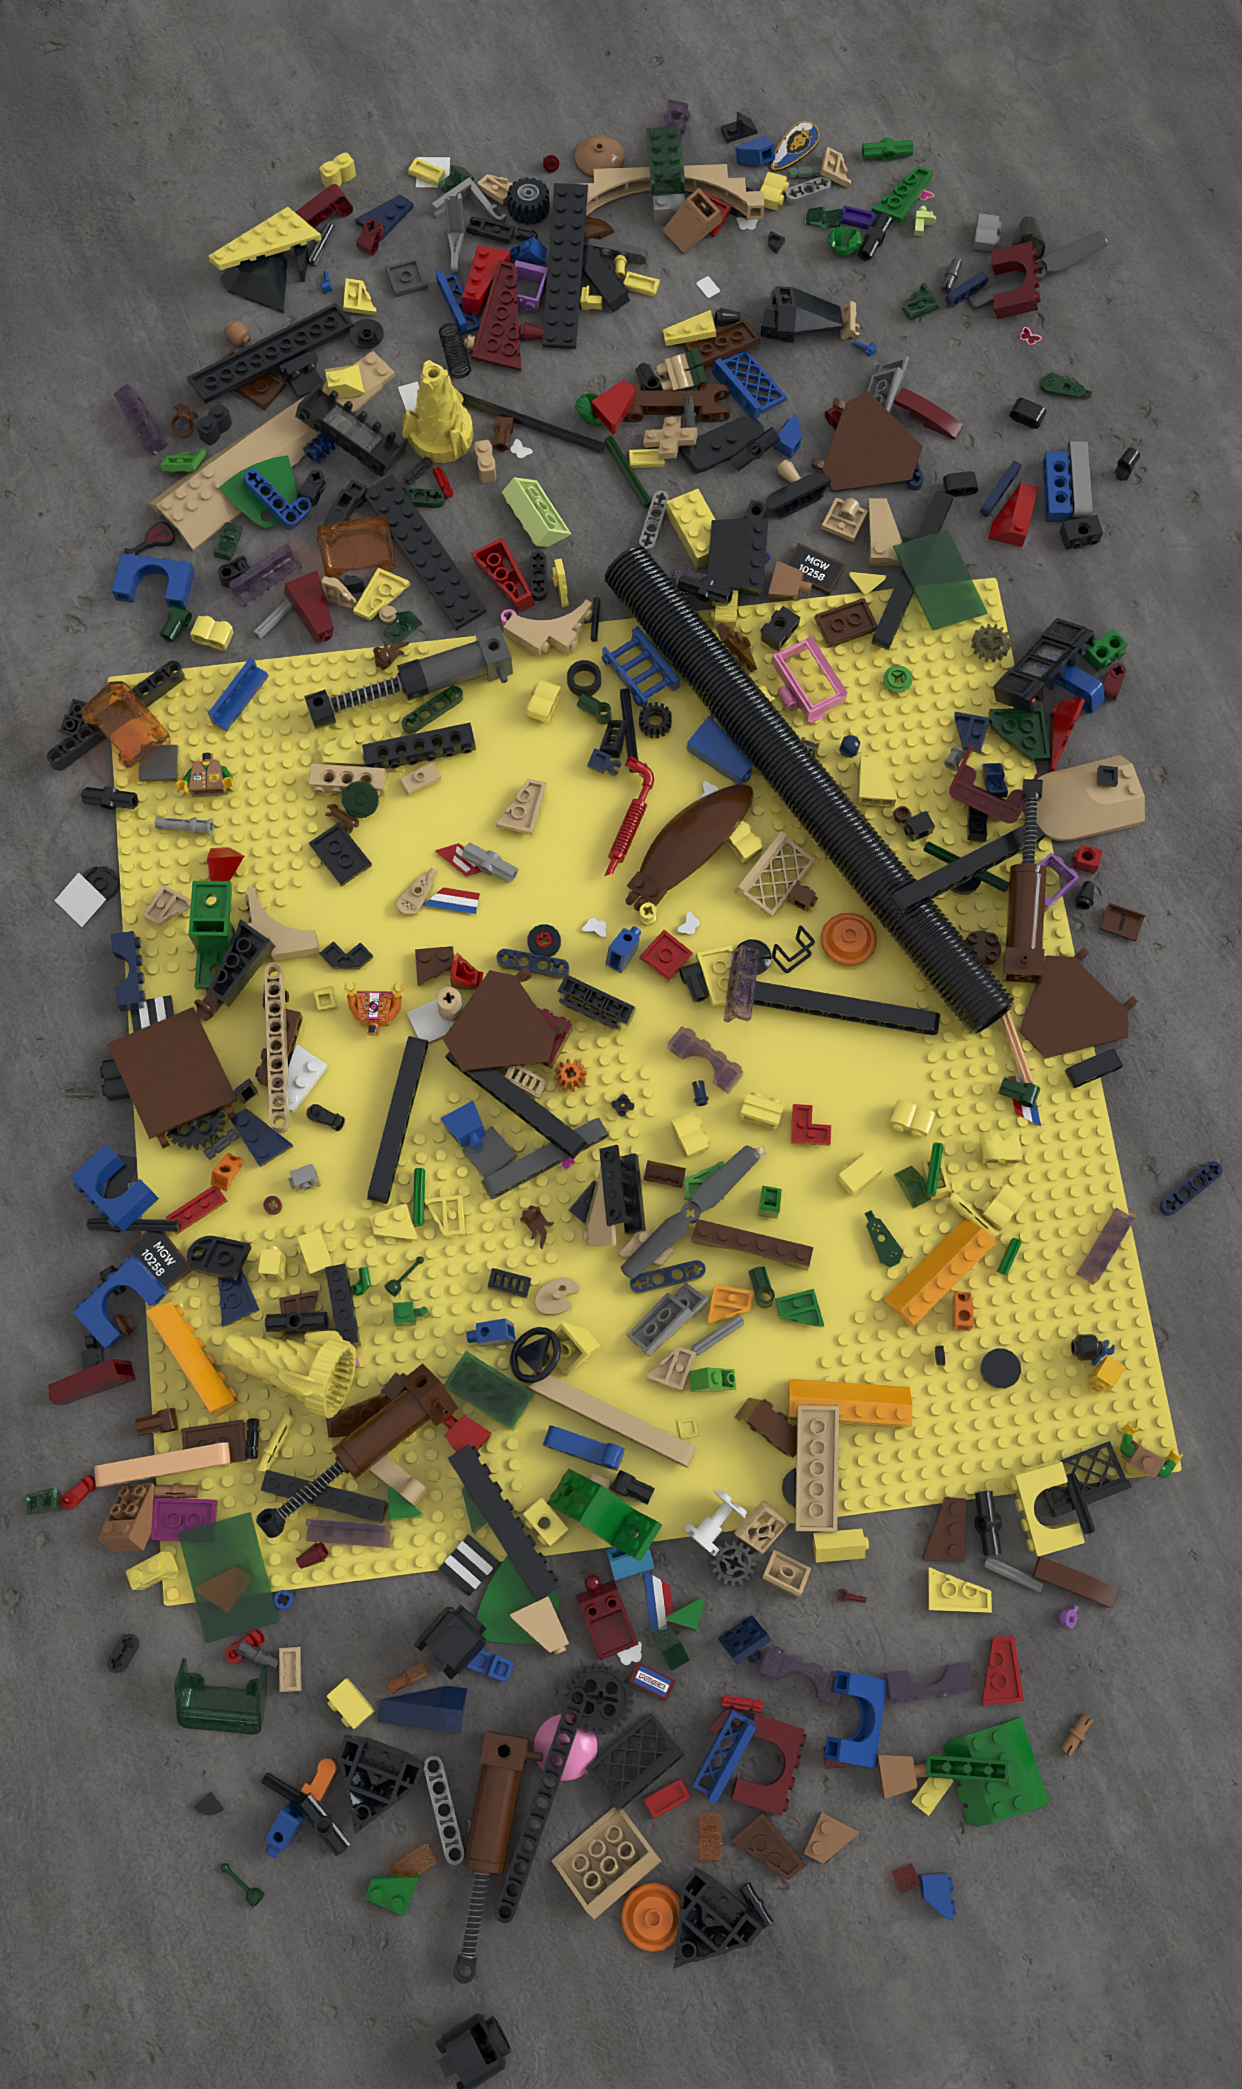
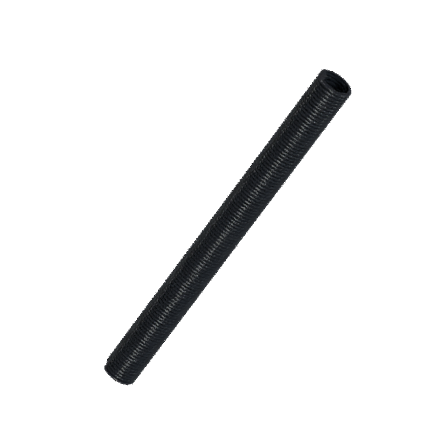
M637 545L621 553L607 568L605 582L627 610L630 611L640 626L643 627L652 641L659 647L668 661L672 663L681 677L685 679L694 693L698 695L707 709L711 711V714L727 731V734L730 735L740 750L744 752V755L754 764V767L757 768V771L760 772L770 787L774 789L777 796L791 810L794 817L808 831L811 838L825 852L828 859L842 873V876L849 882L852 889L856 890V893L863 899L866 906L870 908L873 915L877 916V919L884 925L887 932L891 934L894 941L898 942V945L905 951V954L912 960V963L916 964L915 966L923 973V976L930 982V985L934 986L933 989L937 991V994L941 995L940 997L944 999L949 1008H952L951 1011L955 1013V1016L959 1017L958 1019L962 1022V1025L966 1026L967 1030H970L969 1034L980 1033L999 1020L1014 1004V998H1009L1011 996L1010 993H1006L1007 989L1003 988L1002 984H999V980H995L996 976L991 975L992 971H988L989 968L984 966L985 963L980 962L981 958L977 957L978 954L973 953L974 949L970 948L969 944H966L967 941L963 939L962 935H959V931H955L956 927L952 926L951 922H948L949 919L945 917L944 913H941V909H937L938 905L934 904L933 900L903 915L899 914L889 901V898L898 890L917 881V879L913 878L912 874H909L910 871L906 869V866L902 865L903 862L899 861V858L892 852V849L888 848L889 845L885 844V840L878 835L877 831H874L875 828L871 826V823L864 818L863 814H860L861 811L857 809L854 802L850 801V798L840 788V785L836 784L837 782L833 780L832 776H829L830 773L826 771V768L819 763L820 761L816 759V756L812 755L813 752L809 751V748L799 738V735L792 730L789 723L779 714V711L772 705L769 698L765 697L766 695L762 693L759 686L755 685L756 683L752 681L749 674L739 665V662L736 661L726 646L722 644L713 630L709 628V625L696 612V609L687 601L686 597L677 589V586L664 573V570L657 565L658 563L654 561V558L651 557V554L648 553L645 547Z

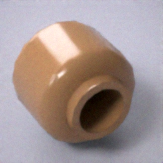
M231 320L224 329L226 339L236 347L246 346L251 339L249 337L250 329L239 320Z

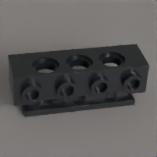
M567 974L558 989V993L565 996L564 999L560 998L559 1000L562 1005L618 1032L621 1029L619 1024L629 1026L636 1011L635 1006ZM571 997L575 1000L582 1002L583 1004L581 1006L580 1004L574 1001L568 1000V998ZM588 1005V1006H590V1007H592V1008H594V1009L600 1011V1013L598 1014V1013H596L595 1011L590 1010V1009L585 1008V1007ZM605 1013V1014H607V1015H609V1016H611V1017L617 1019V1021L615 1022V1021H613V1020H611V1019H609V1018H607V1017H605V1016H602V1015Z

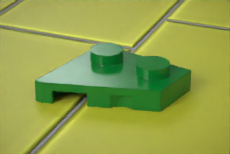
M814 1289L775 1299L780 1319L820 1328L825 1326Z
M400 1874L389 1877L384 1875L373 1876L364 1899L404 1916L420 1875L413 1874L412 1876L401 1877Z

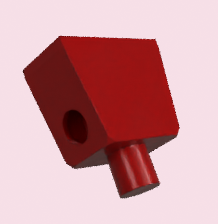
M451 1414L442 1422L449 1429L444 1436L455 1452L467 1444L470 1447L475 1446L479 1450L492 1436L487 1429L466 1415L457 1420Z

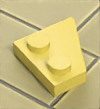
M346 278L343 311L376 316V308L371 303V297L366 291L364 282Z
M352 734L318 746L325 765H359V767H365L364 760Z
M462 1195L424 1199L425 1204L428 1206L445 1237L465 1235Z
M406 1203L369 1216L375 1236L411 1239L412 1241L418 1240Z

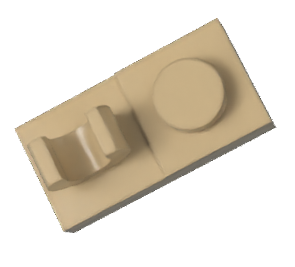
M850 300L840 309L844 325L843 329H840V339L846 340L848 337L855 339L860 335L859 332H856L860 328V325L855 323L857 315L856 303Z

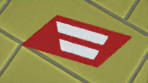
M460 843L435 850V852L466 877L482 872L477 865L462 858L465 847Z

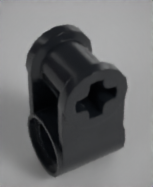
M313 470L309 473L306 481L299 489L298 499L306 497L310 500L312 506L317 505L322 493L326 489V482L322 471Z
M239 556L219 567L218 574L221 585L230 588L244 580H248L254 575V570L247 564L245 556Z

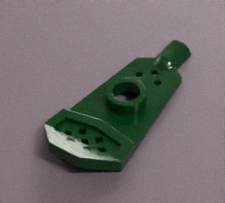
M1052 372L1043 377L1040 383V388L1044 392L1051 394L1057 393L1078 398L1082 396L1091 398L1093 392L1086 390L1079 383Z
M871 1210L864 1213L868 1220L866 1227L880 1263L890 1268L899 1264L903 1254L902 1248L881 1219L875 1218ZM883 1235L885 1241L880 1242L878 1236Z

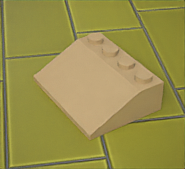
M613 1807L551 1861L586 1912L593 1919H596L658 1865L661 1859L625 1811L622 1809L618 1812Z

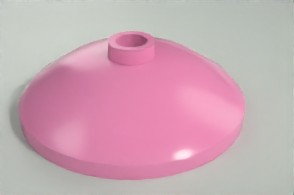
M562 1714L553 1716L545 1721L536 1734L534 1751L543 1753L542 1761H537L542 1771ZM566 1714L567 1722L575 1723L572 1722L575 1715ZM585 1725L580 1729L578 1728L561 1781H570L581 1777L587 1772L586 1768L595 1761L597 1740L592 1728L588 1733H586ZM560 1734L558 1737L562 1744H568L570 1741L566 1734ZM559 1755L551 1757L554 1765L562 1764V1758Z

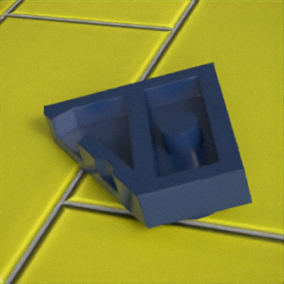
M955 712L954 718L962 749L967 751L970 744L974 745L972 752L981 753L990 718Z

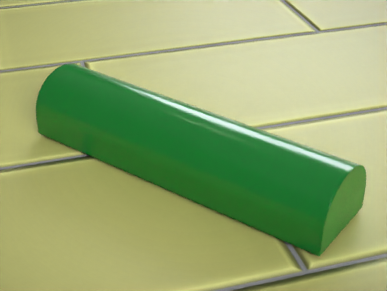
M927 1754L926 1777L1012 1784L1014 1780V1764L1009 1760Z

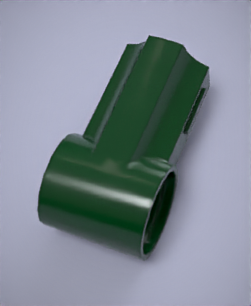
M173 605L168 613V620L159 633L160 636L170 643L175 642L182 628L189 625L192 613Z
M588 693L580 696L577 707L596 718L599 724L606 725L609 720H612L611 707L608 703L600 702Z
M1004 1077L998 1094L1015 1099L1022 1106L1033 1108L1040 1088L1032 1083L1023 1084Z
M765 1266L749 1270L748 1273L757 1305L761 1308L771 1307L775 1293L771 1288ZM768 1294L771 1299L763 1301L760 1295Z

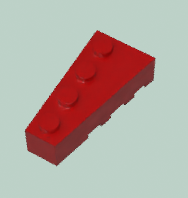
M477 245L462 295L463 312L480 315L487 303L498 261L511 263L510 251Z
M503 537L471 552L474 563L518 612L535 605L532 594Z

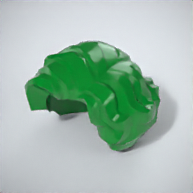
M835 227L828 235V244L831 250L840 256H848L861 246L862 236L856 229Z
M586 393L576 400L575 409L578 411V416L590 425H603L592 413L591 401L597 398L598 395Z

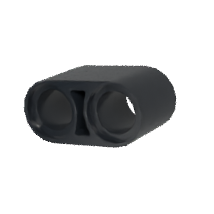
M1018 398L1009 416L1018 423L1037 429L1040 427L1047 411L1039 404L1025 398Z
M972 471L951 473L943 477L944 489L947 494L960 497L973 495L978 492L976 475Z

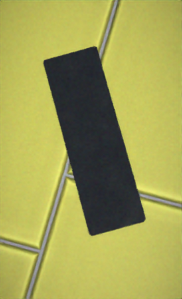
M117 1155L125 1164L109 1178L104 1198H117L128 1190V1184L132 1183L137 1158ZM100 1214V1217H99V1218H109V1217H108L107 1215H105V1216L103 1217V1216ZM107 1230L113 1232H120V1230Z

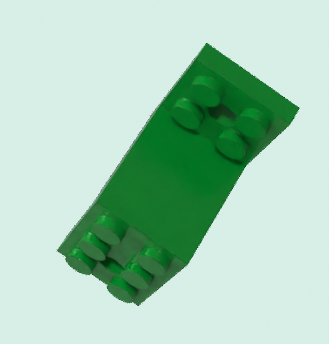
M193 881L188 936L197 950L194 985L196 990H209L215 975L211 974V969L221 966L222 958L231 944V938L236 933L230 922L233 885L231 881ZM209 897L216 898V902L211 905L207 904L206 900Z
M569 1468L562 1476L560 1483L555 1491L552 1492L547 1502L549 1506L574 1519L604 1542L638 1561L642 1560L662 1527V1524L633 1509L602 1485Z

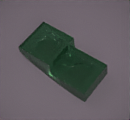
M824 207L808 209L805 224L821 228L840 227L844 213L842 209L826 211Z
M225 522L219 533L220 540L213 551L214 557L231 561L241 537L242 526Z

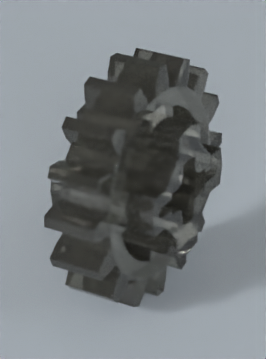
M987 624L986 628L982 625L979 630L976 629L971 640V648H975L973 653H979V659L985 657V662L991 659L994 663L996 658L1001 661L1003 656H1007L1011 647V638H1007L1009 633H1003L1004 628L998 629L997 624L994 627Z

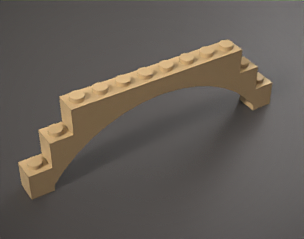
M727 164L594 169V183H582L588 184L586 216L607 202L633 193L652 190L695 192L700 188L702 192L739 210L747 216V220L764 219L763 191L746 192L745 178H728Z

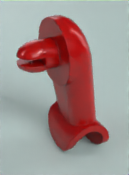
M87 1475L81 1478L80 1483L63 1493L60 1497L61 1507L66 1510L76 1508L90 1492L98 1488L95 1484V1477Z
M253 1629L247 1633V1636L228 1646L225 1651V1658L229 1663L237 1664L245 1658L235 1653L241 1640L254 1647H259L265 1642L264 1635L259 1629Z

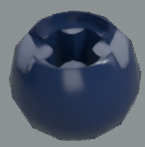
M854 735L844 737L839 749L841 755L846 758L856 756L861 743L859 738Z

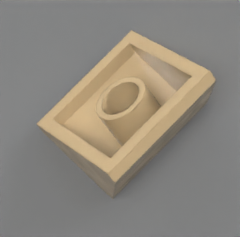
M773 1550L760 1579L799 1598L802 1595L811 1568Z

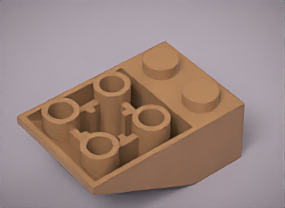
M698 188L683 202L664 227L663 232L685 254L722 222L721 211Z
M153 1483L121 1486L98 1537V1540L111 1552L144 1550L152 1529Z

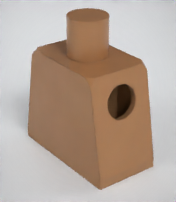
M777 561L768 596L771 600H798L800 592L810 594L812 583L803 581V571Z
M877 1754L876 1761L883 1798H889L916 1789V1778L926 1777V1764L914 1765L912 1756Z

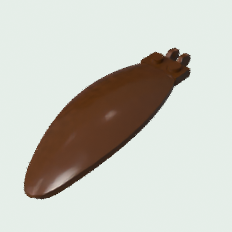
M733 785L720 789L690 804L672 818L651 844L641 865L640 872L638 871L627 884V887L632 892L626 898V904L633 905L635 902L634 909L636 911H640L641 906L647 902L657 906L668 890L681 883L706 863L728 840L745 817L753 802L752 787L748 785Z

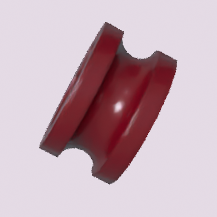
M269 1196L264 1200L263 1207L268 1214L276 1215L282 1210V1203L278 1197ZM271 1201H275L278 1205L277 1208L274 1207V1210H271L268 1206Z

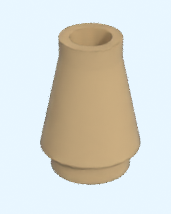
M786 459L777 467L778 474L790 483L801 479L791 461L789 462Z

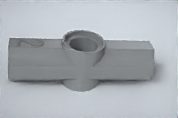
M472 843L467 844L463 850L462 858L477 865L485 874H493L508 883L515 879L518 868L502 860L497 853L490 850L485 851Z

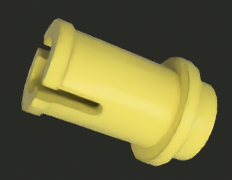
M617 255L614 259L615 272L620 279H623L625 277L627 259L623 255Z

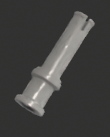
M156 817L155 828L189 831L192 834L207 833V835L211 836L213 833V820H197L196 817L190 820Z

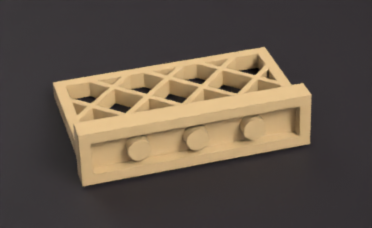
M783 831L777 835L734 891L739 896L742 894L770 917L774 915L790 894L797 880L803 877L815 861L813 857L786 837L787 834ZM787 844L792 848L793 855H783L782 847ZM797 857L805 858L809 861L808 864L798 867ZM793 858L795 867L785 868L784 859ZM781 859L782 869H772V860ZM786 871H795L796 879L787 881ZM783 872L784 881L775 882L773 873ZM770 873L771 883H762L761 875ZM785 884V894L777 895L775 885ZM772 886L773 895L764 896L762 887ZM759 887L760 897H753L748 891L751 888ZM764 899H774L775 907L772 911L765 906Z

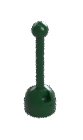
M421 1256L417 1257L416 1262L398 1280L388 1281L384 1288L393 1297H396L401 1291V1282L419 1264L424 1262V1258Z
M223 1863L221 1865L222 1872H227L247 1892L246 1901L254 1908L263 1899L265 1893L258 1887L249 1888L229 1869V1864Z

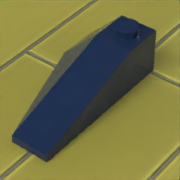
M443 1686L381 1699L378 1722L461 1733L467 1688Z

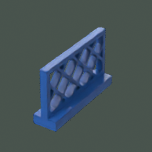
M747 350L723 361L720 358L714 362L712 374L722 385H726L729 388L730 395L749 417L757 419L760 413L786 401L787 396ZM745 357L749 362H740L739 359ZM730 364L736 366L735 370L729 369L727 365ZM738 366L747 368V373L737 371ZM749 370H756L759 375L751 374ZM736 376L745 377V382L740 381ZM748 378L758 380L757 385L748 383ZM760 381L767 382L769 387L759 385ZM747 388L755 389L756 394L750 393ZM758 391L768 392V396L758 395ZM770 393L777 394L779 398H771ZM757 400L766 401L767 403L761 406Z

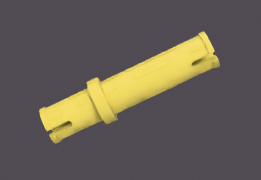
M956 1192L947 1200L960 1212L959 1215L961 1217L964 1216L967 1220L982 1227L993 1238L997 1236L999 1232L971 1207L970 1203L967 1204L957 1195Z
M283 1413L267 1447L262 1451L264 1453L255 1468L257 1471L265 1474L266 1470L270 1469L274 1459L279 1455L277 1453L295 1420L294 1417Z

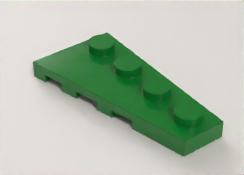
M917 166L904 178L903 183L896 185L891 194L884 196L881 199L882 202L872 208V212L876 213V215L886 212L893 221L902 223L932 178L933 171Z

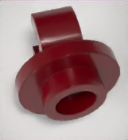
M547 155L543 158V167L547 172H555L559 168V159L555 155Z

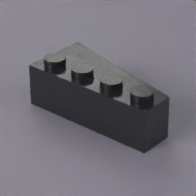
M240 919L237 931L231 938V944L222 958L223 962L220 968H218L208 992L230 1007L275 948V945Z

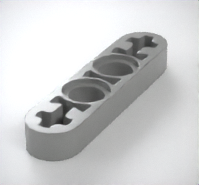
M662 490L655 492L639 539V545L644 546L647 542V537L650 538L648 546H644L648 553H651L655 548L666 513V501H669L668 493ZM660 498H663L661 506H659L658 500ZM658 511L661 513V516L656 518L651 514ZM654 526L657 530L655 532H648L647 528Z

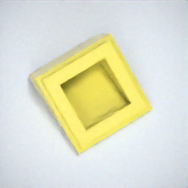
M332 986L314 989L313 993L317 1011L336 1007Z

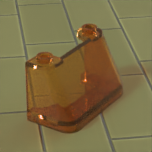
M387 516L330 523L317 528L318 542L326 577L340 578L343 571L378 566L385 571L397 568Z
M123 681L109 682L79 710L82 714V719L87 724L98 725L120 751L118 760L127 769L132 768L170 738L167 730L134 691Z

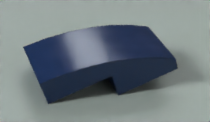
M1001 763L983 764L982 770L987 793L996 798H1006L1008 790L1004 782L1005 773Z

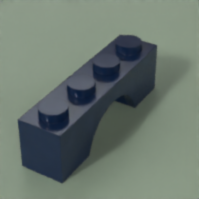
M134 931L111 934L112 953L117 959L124 960L129 965V973L126 980L121 985L115 987L117 1007L121 1012L144 1008L143 1002H146L145 990H142V984L145 983V979L140 969V966H143L142 955H139V948H141L140 937H137Z

